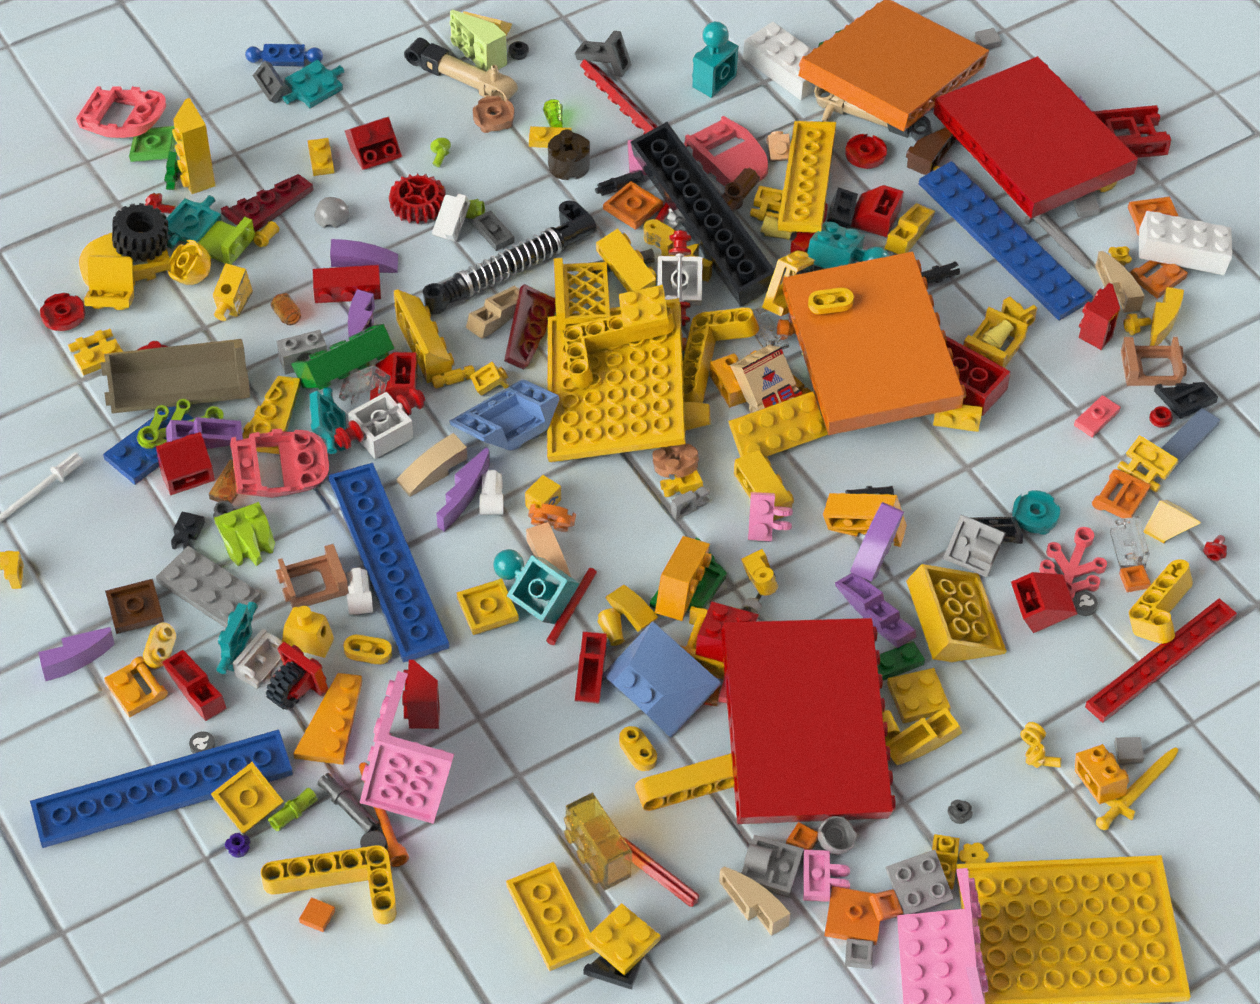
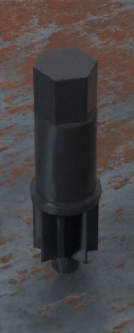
M636 170L616 178H610L597 184L598 187L595 188L596 194L601 193V196L618 192L630 181L635 184L644 181V175L641 170Z

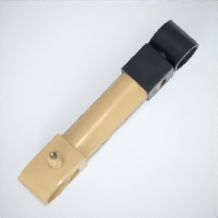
M417 38L404 51V57L411 65L419 66L421 64L423 70L439 76L441 73L478 89L479 95L483 97L499 96L501 100L507 102L518 90L516 82L511 77L499 73L496 65H492L491 69L486 72L450 56L449 50L434 43L430 44L424 38Z
M817 85L815 87L814 93L817 104L825 108L822 122H828L833 111L842 115L845 112L887 127L889 132L906 138L909 137L911 132L912 138L915 141L932 134L931 123L926 116H922L903 132L832 93L827 97H821L823 93L828 91ZM921 126L926 128L924 131L921 132L916 130L918 127Z

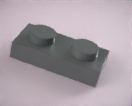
M264 60L253 74L254 79L270 102L276 103L287 89L283 80L268 61Z
M491 210L473 219V226L495 251L514 243L512 233Z

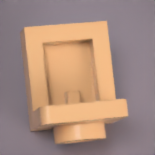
M783 131L772 132L766 139L769 161L788 160L790 151L789 134H783Z

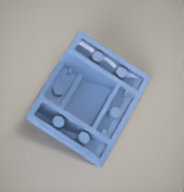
M522 379L451 419L449 422L450 425L483 442L509 451L516 450L523 443L539 437L540 433L548 429L559 402V396Z
M653 621L603 673V676L612 685L627 696L670 738L722 684Z

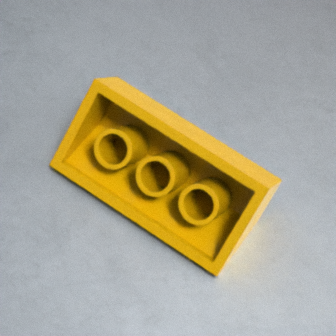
M187 98L173 119L175 129H172V133L177 142L175 150L180 157V160H177L183 174L180 175L184 188L188 187L191 194H195L215 187V179L206 124L191 99Z
M398 289L394 290L396 321L411 352L417 353V364L426 382L430 383L432 382L431 377L433 375L441 374L442 376L444 372L452 370V366L455 365L451 353H447L445 340L443 337H439L438 326L435 321H431L428 306H424L419 297Z

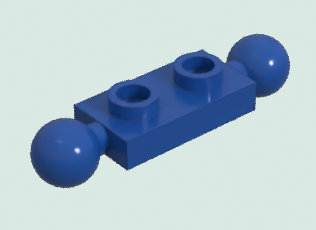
M264 44L263 51H260L255 46L249 47L245 52V57L251 63H256L263 59V61L270 62L272 66H305V60L311 63L316 60L321 62L323 53L316 47L305 51V44Z

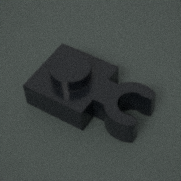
M181 512L173 529L175 536L171 539L172 549H176L179 543H184V550L187 546H190V539L197 540L205 524L204 516Z

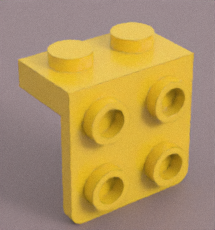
M90 255L87 259L89 291L84 297L85 306H92L94 309L114 307L116 310H124L129 308L134 300L132 258L127 256Z
M962 405V408L935 413L933 426L978 432L982 407Z

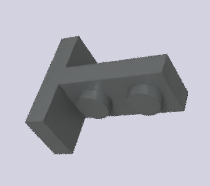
M613 31L605 43L583 41L574 53L577 60L586 59L588 61L611 63L614 74L618 77H622L632 65L621 31Z

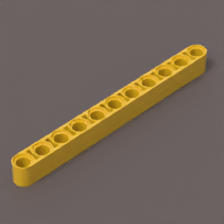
M885 710L882 713L883 722H887L888 735L885 737V742L900 733L889 710ZM731 753L639 780L635 784V789L643 809L646 811L656 810L733 788Z

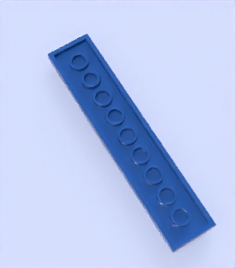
M951 161L919 178L918 184L1056 319L1060 321L1084 307L1088 301L1092 302L1093 295L955 163Z
M373 462L328 475L329 483L365 570H367L369 581L403 663L449 649V641Z
M279 729L30 800L42 848L213 799L211 796L212 792L251 762L254 763L268 782L292 776V767Z

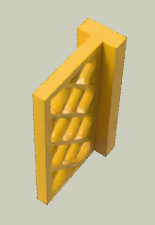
M554 258L557 331L565 330L566 324H579L610 317L607 262L563 264L562 258ZM594 270H603L597 275L592 273ZM577 271L579 273L574 276L568 272ZM585 276L590 278L587 282L581 279ZM597 282L602 286H600L599 288H595L592 285ZM574 283L579 285L577 289H573L570 286ZM585 290H588V291L591 292V293H590L589 295H587V296L584 295V294H582V292L585 291ZM597 296L602 298V300L599 302L593 299ZM575 297L580 299V301H578L577 303H574L571 300ZM586 303L592 306L588 310L582 307ZM597 310H600V311L604 312L605 314H597V315H596V314H594V312H596ZM575 311L581 313L580 315L570 316Z

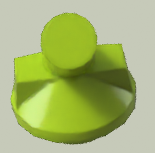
M437 138L431 142L430 149L433 153L437 154L432 163L434 166L440 168L445 156L450 154L451 143L449 139Z

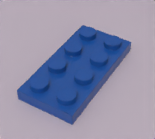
M176 406L167 407L169 410L168 418L161 422L159 429L168 426ZM163 411L158 413L160 415H165ZM187 413L181 421H189L194 418ZM154 417L103 454L104 460L134 485L159 467L156 447L147 449L142 447L137 441L139 430L150 426ZM145 437L147 440H153L151 437Z

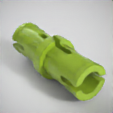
M306 788L292 801L288 800L285 802V806L268 818L270 825L274 830L280 831L290 821L301 817L305 809L318 801L316 794L312 789Z

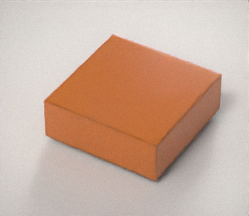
M1143 565L1120 569L1119 575L1126 592L1148 589L1151 585Z
M798 822L787 838L786 844L803 848L804 850H813L819 841L818 832Z
M894 889L875 893L868 897L878 922L903 914Z
M311 897L299 918V922L324 932L335 913V907Z

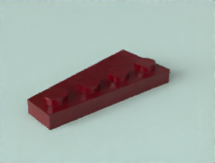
M297 174L274 184V188L270 190L263 189L256 192V196L248 200L243 198L238 200L237 204L232 207L225 206L220 208L221 214L236 226L244 217L249 218L253 222L254 232H257L267 225L268 222L314 191L313 184Z
M526 284L520 287L506 349L505 362L522 370L529 365L540 340L546 333L548 317L555 316V298Z

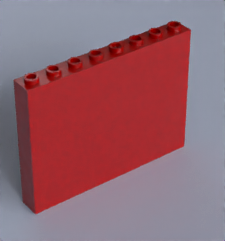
M1038 56L935 99L933 114L1030 219L1135 174L1138 161L1136 155Z
M872 618L724 622L721 629L737 824L824 821L832 816L844 817L847 820L888 819L893 810L896 809V799L894 795H891L890 788L893 785L892 770H888V761H890L891 754L890 747L886 746L885 737L888 735L887 722H883L882 713L885 712V700L880 696L883 679L882 675L878 674L877 665L880 664L879 650H875L877 627L873 626Z

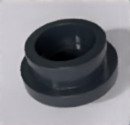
M516 41L509 45L508 52L513 59L522 60L527 56L529 47L524 42Z

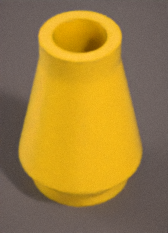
M615 608L601 611L598 614L599 619L597 622L603 632L607 634L611 646L622 644L625 640L620 613Z

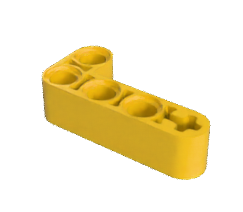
M1178 559L1169 563L1131 607L1129 618L1134 635L1162 644L1174 639L1175 631L1170 611L1193 585L1187 561Z

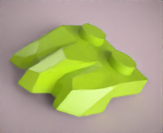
M259 502L214 517L215 524L224 541V547L230 559L237 566L243 564L244 558H249L258 566L263 562L260 552L273 553L275 541L267 517Z

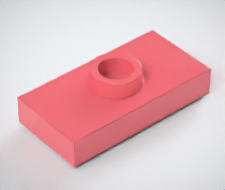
M1102 395L1075 420L1074 426L1093 437L1120 412L1121 407Z

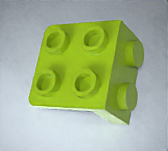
M244 217L237 227H234L223 221H217L198 243L209 252L211 258L232 265L253 241L255 234L253 222L251 219Z

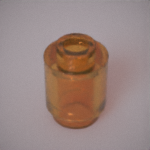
M282 293L273 298L271 308L282 323L291 326L301 319L300 308L289 294Z

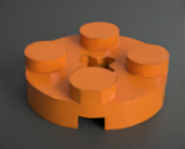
M536 504L530 505L528 517L531 518V524L534 526L549 522L550 526H554L555 530L567 532L568 527L575 525L576 514L573 512L572 515H568V509L550 504H542L541 508H535Z

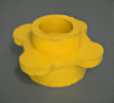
M1128 247L1109 248L1108 253L1121 265L1125 266L1132 261V258L1129 256L1130 249Z

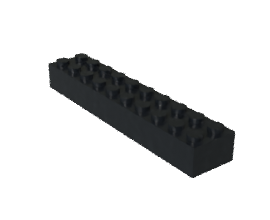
M665 122L632 140L631 147L635 159L676 214L686 231L691 235L694 242L699 244V249L706 259L713 262V269L740 307L765 294L768 291L775 269L669 123Z

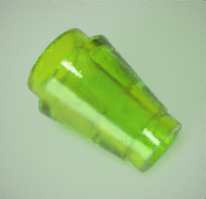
M557 99L546 101L542 110L549 126L563 128V105Z

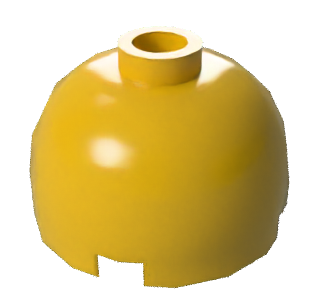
M187 240L189 243L185 245L180 244L173 251L168 265L171 266V272L168 271V274L179 283L195 285L209 275L211 256L201 244L194 240Z

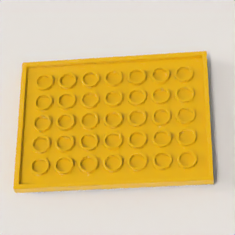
M679 298L666 300V304L670 307L675 322V329L671 333L589 352L593 383L585 389H578L574 386L568 369L563 338L564 330L557 331L556 316L548 317L547 390L559 396V402L547 429V458L549 462L686 444L681 304ZM620 307L610 308V316L621 314ZM597 310L596 312H594V314H596V315H597V314H605L604 312H602V311H600V310ZM572 313L570 316L580 315L581 313ZM566 324V328L576 324Z
M1162 855L956 865V876L957 869L967 868L969 878H975L982 919H978L981 937L980 950L988 981V992H984L985 1004H1139L1190 1000L1191 995ZM957 876L961 909H965Z

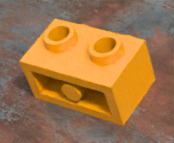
M735 353L710 362L709 376L729 408L747 402L730 366L739 361Z
M1103 744L1076 753L1075 772L1099 804L1126 795L1127 784L1129 783L1128 774L1124 769L1120 768L1114 755L1111 752L1109 753Z

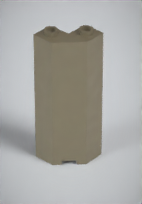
M242 339L104 354L105 362H101L102 376H107L109 392H104L106 406H111L112 414L155 409L159 405L173 407L176 406L177 401L180 399L188 400L191 405L250 398Z

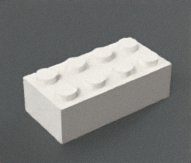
M771 22L744 40L743 59L795 97L802 100L815 90V84L798 76L800 60L813 50L782 27Z
M1146 211L1139 229V258L1224 275L1232 258L1231 228L1179 216L1166 215L1160 212Z

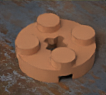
M499 96L484 97L478 101V105L473 107V120L484 133L509 129L513 125L514 106L509 100L505 102Z
M690 444L661 447L652 453L654 470L662 477L669 478V474H676L677 478L684 477L693 473L698 467V450Z

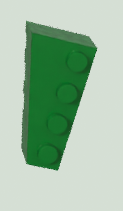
M377 324L348 337L349 341L347 342L342 340L332 344L329 347V351L322 350L309 355L310 360L308 361L298 360L291 363L297 378H300L301 387L324 389L332 385V380L336 378L341 380L350 376V371L353 369H364L370 366L369 361L375 358L378 361L389 356L388 352L395 348L385 325Z

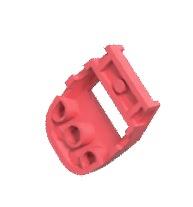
M97 86L76 120L80 128L105 137H135L147 132L158 121L166 108V99L158 91L148 90L143 92L140 87L132 86L131 90H122L121 86H113L109 91L102 90L101 86ZM113 102L135 106L122 127L110 123L108 125L100 124V121Z
M722 116L720 121L691 136L689 134L685 135V147L690 146L692 148V156L703 165L702 169L707 174L712 173L717 177L716 181L723 186L733 182L745 168L748 169L750 167L755 170L760 176V181L768 174L767 155L760 144L746 128L725 116ZM734 137L744 140L742 143L716 156L709 152V150Z
M272 429V432L260 434L257 432L249 434L247 439L236 441V437L231 438L230 448L232 450L237 494L270 498L297 494L316 488L328 474L329 460L326 445L313 432L307 430L285 432L282 429ZM278 446L284 487L267 488V486H262L256 447Z

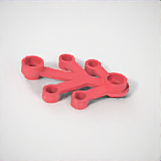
M1080 527L1076 530L1074 536L1076 547L1070 562L1062 553L1059 543H1049L1046 554L1056 560L1064 573L1072 599L1075 593L1086 589L1097 591L1100 585V579L1095 575H1089L1086 580L1072 584L1074 578L1093 571L1101 574L1105 572L1107 567V561L1101 557H1097L1092 562L1079 566L1085 548L1091 546L1094 539V532L1088 527ZM1043 560L1041 562L1040 573L1057 574L1054 570L1055 565L1051 560Z

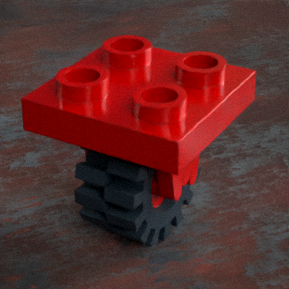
M283 642L277 648L283 665L279 671L277 670L274 673V678L271 677V684L267 685L266 697L283 710H288L289 707H294V703L297 704L300 701L299 698H303L309 689L323 697L329 688L326 683L327 678L322 672V665L314 658L308 659L305 657L303 651L296 645L291 647L286 642Z

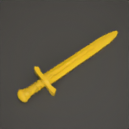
M1175 747L1160 757L1127 789L1125 796L1117 800L1105 802L1112 808L1104 816L1096 819V825L1099 829L1108 830L1111 822L1119 814L1133 820L1135 811L1129 809V807L1173 762L1178 753V748Z

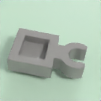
M703 486L697 489L695 493L691 490L685 494H679L671 502V515L675 520H678L696 511V506L707 504L710 501L707 497L710 494L709 490Z

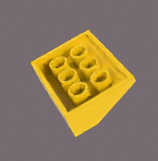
M921 564L906 580L933 660L957 662L1002 655L1007 652L978 573Z

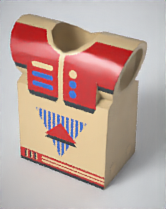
M768 345L730 365L749 404L750 413L803 395L796 387V382L781 347Z

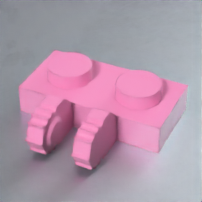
M751 492L748 540L772 541L773 529L790 530L792 528L790 522L773 521V515L791 516L793 509L775 507V493Z
M804 850L803 901L829 902L832 886L849 889L850 883L848 880L830 878V875L833 877L848 876L850 868L846 865L830 864V851Z

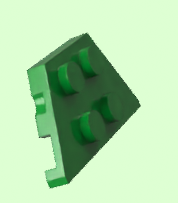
M713 555L709 567H705L703 578L697 585L687 611H690L691 606L705 608L726 579L727 572L720 564L716 563ZM658 590L650 600L651 608H656Z

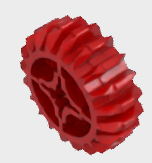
M418 173L416 176L409 174L408 178L401 176L400 181H395L394 186H391L389 193L391 211H394L395 217H400L401 221L407 219L409 224L412 221H416L417 224L420 221H424L427 224L428 219L435 220V217L438 216L446 190L440 180H436L434 176L428 178L427 174L420 176Z

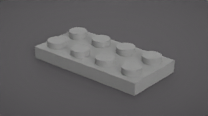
M187 546L156 576L157 583L225 628L228 625L227 621L230 612L235 611L238 603L248 605V602L257 603L261 599L260 592L190 546Z

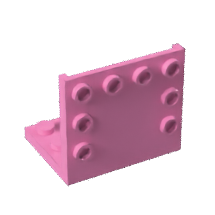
M398 671L395 681H389L386 695L389 696H385L380 710L381 715L377 719L373 733H375L373 742H375V746H371L367 761H370V765H365L361 780L365 781L360 803L434 824L454 754L391 736L390 729L408 675Z
M967 868L957 869L965 909L897 915L904 1004H985L984 992H988V981L980 950L981 937L978 919H982L981 907L978 900L975 878H969Z

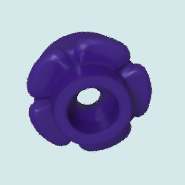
M234 833L230 836V839L226 840L225 848L229 850L230 855L240 858L248 853L251 841L247 835Z

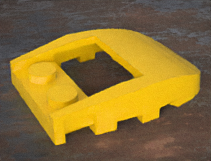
M112 233L91 241L83 249L79 259V266L84 282L89 286L87 259L90 255L122 256L113 247ZM167 248L165 251H162V255L159 257L155 256L153 260L146 259L147 264L133 266L134 285L136 281L147 278V281L155 279L156 273L167 270L171 272V266L168 265L170 258Z

